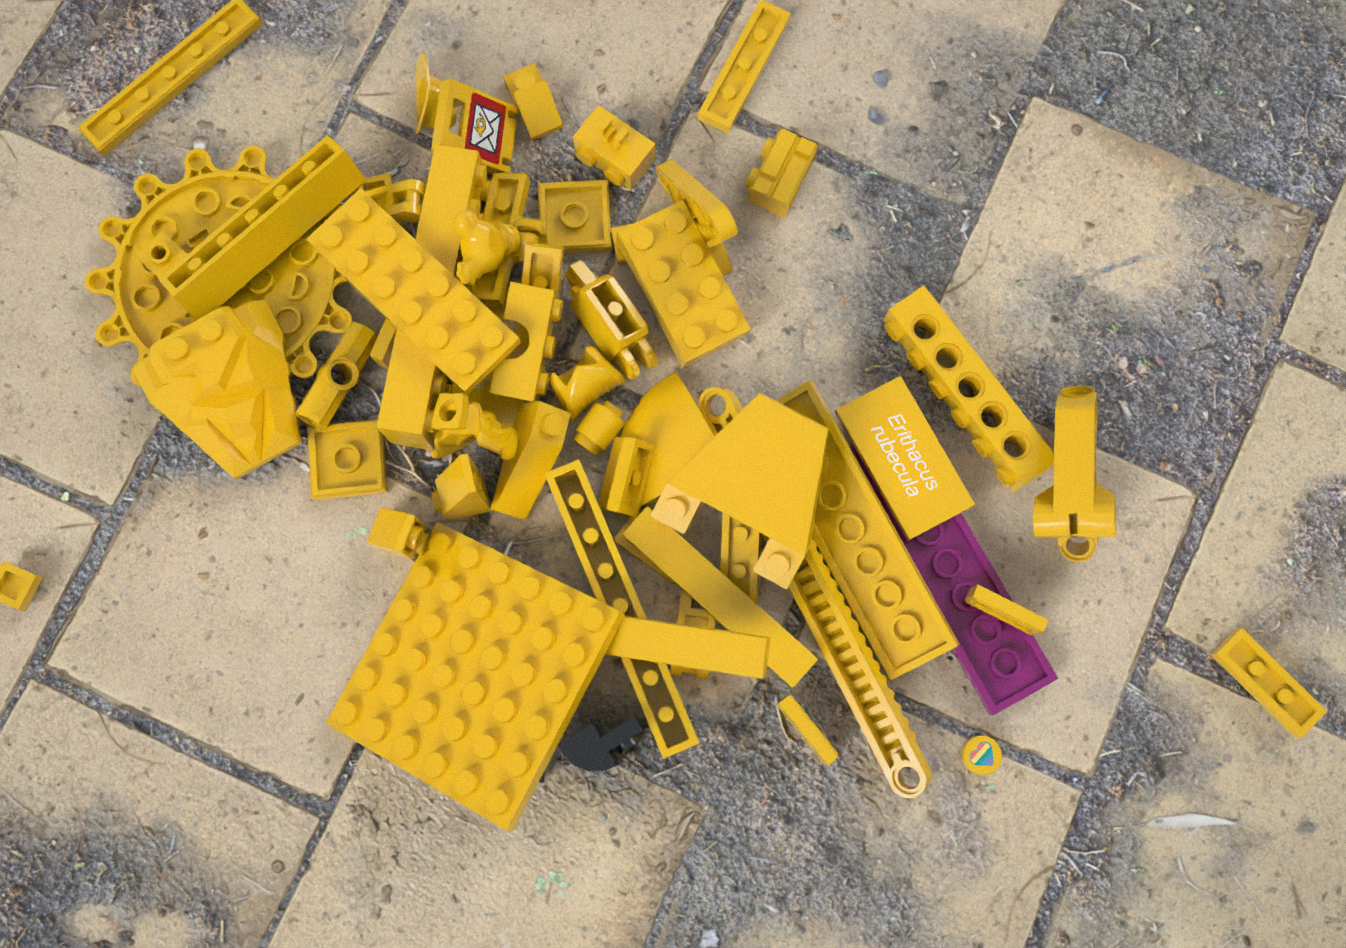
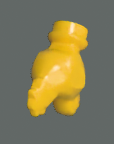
M472 210L457 212L453 221L454 227L460 236L463 261L457 263L458 269L456 274L462 284L472 286L475 284L476 279H480L484 273L496 270L501 265L503 257H508L519 249L520 235L518 230L511 224L497 223L494 225L489 221L479 219Z

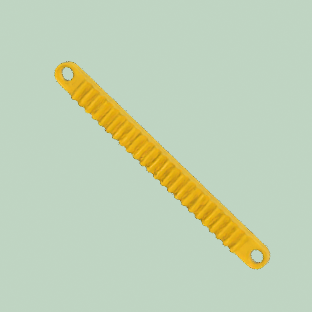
M725 387L706 389L698 400V408L714 437L743 410L735 393ZM717 395L722 396L726 402V409L720 416L714 414L711 409L712 399ZM762 534L767 544L770 538ZM811 539L810 547L791 581L789 589L890 786L901 797L909 799L918 797L931 783L932 773L916 742L915 732L910 730L908 726V718L901 713L902 707L900 703L894 700V691L888 688L886 676L880 673V665L872 657V649L866 646V638L858 630V622L852 619V611L850 607L845 605L844 595L838 592V584L830 576L831 570L824 565V557L816 550L817 544L815 540ZM903 767H911L917 771L920 777L918 786L912 787L904 783L901 777Z

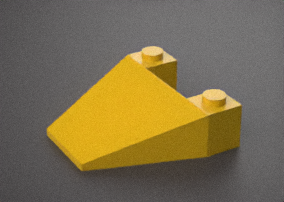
M759 393L666 483L651 517L685 534L693 526L704 503L749 526L770 538L753 572L787 590L811 544L829 428Z

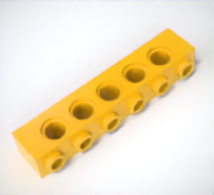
M924 285L888 310L883 320L886 323L884 325L886 332L895 342L899 341L907 351L906 356L910 364L916 370H922L929 380L928 385L932 393L938 399L945 400L951 408L950 414L954 422L960 428L967 429L974 438L972 442L975 449L982 457L990 459L996 467L995 474L1005 487H1011L1016 492L1054 465L1053 451ZM914 328H925L930 334V339L919 338L915 334ZM943 355L948 357L952 363V368L941 367L936 360V356ZM959 384L969 385L974 391V397L968 398L963 396L959 391ZM981 413L993 415L996 420V427L985 425L981 419ZM1004 442H1012L1017 446L1018 457H1012L1006 453Z

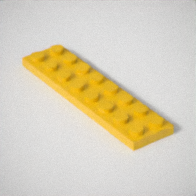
M808 380L777 399V402L829 428L812 538L815 540L819 551L823 555L825 562L890 681L959 646L957 638L813 381Z

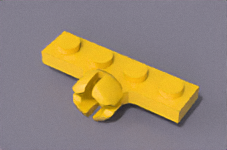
M493 173L482 220L489 221L494 225L497 223L513 225L519 232L520 246L510 256L503 257L501 265L496 270L484 273L480 279H476L475 284L472 286L467 284V289L485 306L503 307L511 268L517 262H524L525 244L527 242L547 245L546 229L543 227L542 221L540 219L523 218L531 183L527 174Z

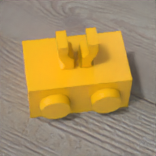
M600 105L594 109L573 136L575 154L581 162L590 167L595 165L604 171L605 177L617 186L623 184L630 190L634 188L656 159V144Z

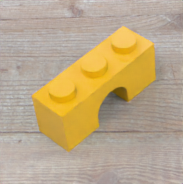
M510 282L503 319L519 322L526 328L529 334V346L521 356L517 358L506 357L494 368L489 393L532 402L539 401L540 395L546 394L549 383V374L544 373L547 358H553L556 347V337L551 336L553 324L560 321L563 310V300H558L559 292Z

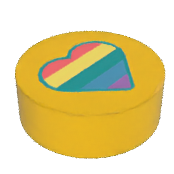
M974 736L969 738L962 746L961 759L964 766L970 772L988 775L996 771L1000 766L1002 752L998 743L992 738Z

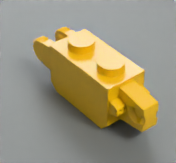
M582 260L570 265L565 272V277L571 285L569 291L573 297L569 305L609 362L615 361L621 371L624 372V375L631 380L640 376L639 366L630 353L631 351H633L646 369L650 370L657 366L658 359L655 352L652 351L651 346L645 339L648 335L647 324L616 279L609 274L599 277L597 274L594 275Z

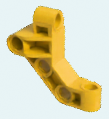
M1079 385L1066 387L1058 393L1055 406L1054 485L1037 495L1033 505L1034 537H1057L1061 553L1066 559L1073 562H1084L1090 559L1094 554L1095 546L1098 544V537H1116L1117 529L1116 496L1097 483V392L1090 386ZM1070 537H1085L1087 541L1083 543H1076L1072 541Z

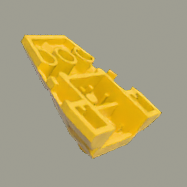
M265 300L244 303L234 310L229 306H224L210 312L155 342L150 347V355L142 359L133 371L149 402L236 480L302 443L299 419L295 415L297 410L296 402L291 394L289 377H291L290 366L286 363L283 344H286L284 332Z

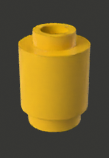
M607 400L603 405L595 402L575 429L577 434L572 440L596 457L601 450L605 452L614 437L624 426L625 423L620 419L624 413Z

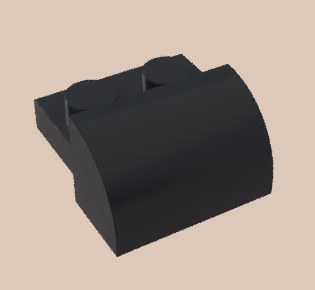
M635 716L605 735H602L597 724H590L559 743L558 747L566 759L576 767L587 771H604L619 764L612 750L617 748L621 754L641 742L638 734L643 732L644 729Z

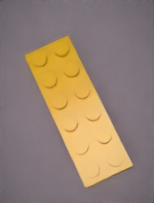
M361 188L306 238L308 243L466 395L521 343L520 338Z

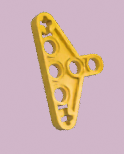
M670 159L657 165L655 169L658 179L672 203L684 201L722 275L725 276L731 273L733 269L724 241L736 236L738 230L729 209L675 160Z

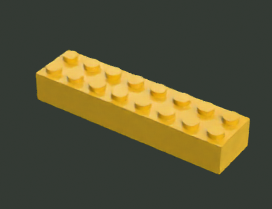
M435 144L415 240L460 281L456 274L458 269L457 263L463 261V256L461 253L460 236L454 227L453 220L457 212L462 210H472L479 219H483L484 201L487 202L491 180L487 179V166L482 164L478 151ZM398 329L395 334L376 428L391 444L433 450L435 448V435L439 431L431 428L435 405L440 393H451L452 385L448 384L449 378Z

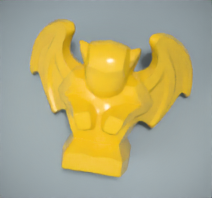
M440 393L431 424L432 429L439 430L435 435V448L432 450L431 456L432 458L449 456L465 448L477 438L479 446L500 454L503 460H510L516 456L518 435L511 426L506 429H500L502 424L497 420L496 415L490 410H482L480 403L469 402L468 395L464 393Z

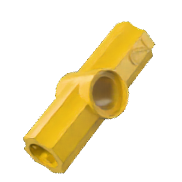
M355 321L350 323L327 362L319 368L316 380L296 410L295 415L301 421L321 431L326 429L349 389L357 383L359 372L370 356L378 337L373 330ZM332 367L340 368L343 371L345 380L342 385L333 381L331 377Z

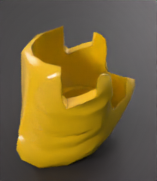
M592 346L585 347V354L579 363L565 374L557 376L555 373H551L549 377L552 390L557 398L560 399L564 410L571 413L569 419L571 423H574L583 410H586L589 405L597 401L600 396L626 382L624 376L611 365V362L607 361Z

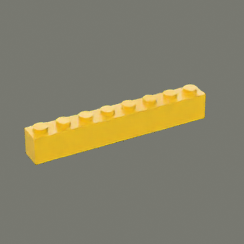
M578 459L545 473L546 480L596 599L621 611L625 616L647 619L580 460ZM621 657L663 759L699 744L667 665Z

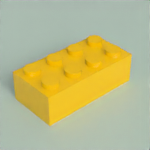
M683 200L617 232L616 243L682 369L747 336L751 328Z

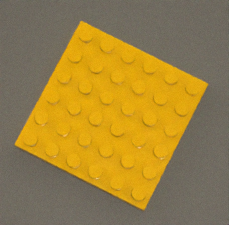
M436 522L430 533L431 536L424 554H419L326 724L502 829L513 832L625 614Z

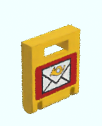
M452 78L440 82L431 151H434L435 144L476 150L479 152L482 164L487 166V173L492 175L493 173H510L511 168L506 165L512 162L517 121L512 118L518 116V107ZM462 105L458 135L449 132L452 109Z

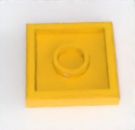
M608 180L538 183L539 219L546 229L547 245L564 247V253L612 251Z
M378 419L328 424L324 431L311 426L307 427L311 499L316 501L388 493L384 435L376 428Z

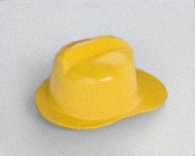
M422 52L418 57L415 73L416 135L419 134L421 128L434 129L440 82H442V80L429 74L427 56ZM458 107L452 109L450 128L456 123Z

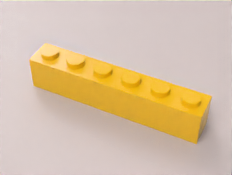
M326 135L158 280L198 320L218 309L237 291L243 289L253 277L272 264L275 258L290 245L297 242L319 220L325 218L347 196L353 194L367 179L347 152Z

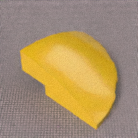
M676 372L661 380L640 399L630 418L626 420L620 435L621 438L627 436L655 445L639 510L656 503L666 483L714 438L702 413Z

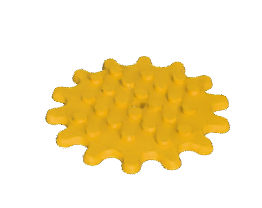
M256 145L245 147L241 151L236 165L227 170L216 168L209 153L204 149L196 148L190 150L184 158L185 175L182 180L175 184H165L154 174H142L134 183V191L142 203L140 212L130 219L109 216L100 222L98 227L99 235L102 239L115 246L116 258L111 265L88 272L84 283L86 289L92 294L112 297L115 302V311L109 319L99 324L95 335L99 343L107 347L117 346L125 342H131L137 346L139 357L130 372L131 380L135 385L141 387L133 371L142 359L150 355V347L155 342L196 321L158 280L159 278L135 257L140 252V242L150 234L157 236L163 231L187 254L276 179L266 173L267 156L261 147ZM338 204L325 218L319 220L297 242L290 245L275 258L272 264L260 271L243 289L237 291L220 306H229L234 310L244 303L265 300L284 332L286 344H283L286 363L289 364L290 371L302 379L313 376L318 368V361L310 350L312 338L322 331L336 334L345 333L353 321L351 313L339 306L334 300L336 288L348 281L306 240L343 204Z

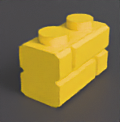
M783 128L779 129L775 139L768 137L760 154L764 161L760 169L752 168L745 187L749 188L748 201L758 207L768 209L769 212L780 217H786L815 160L818 149L817 144L803 137L799 138L796 134Z

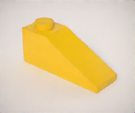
M541 401L518 405L513 428L518 435V449L513 459L503 460L490 510L520 520H526L546 481L544 474L551 471L562 449L571 413Z
M468 454L460 455L435 479L437 491L432 492L433 504L436 513H442L449 522L492 511L490 510L491 504L484 475Z

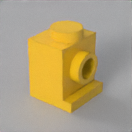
M161 231L157 236L155 234L146 236L140 242V252L135 257L160 278L186 256L187 253Z

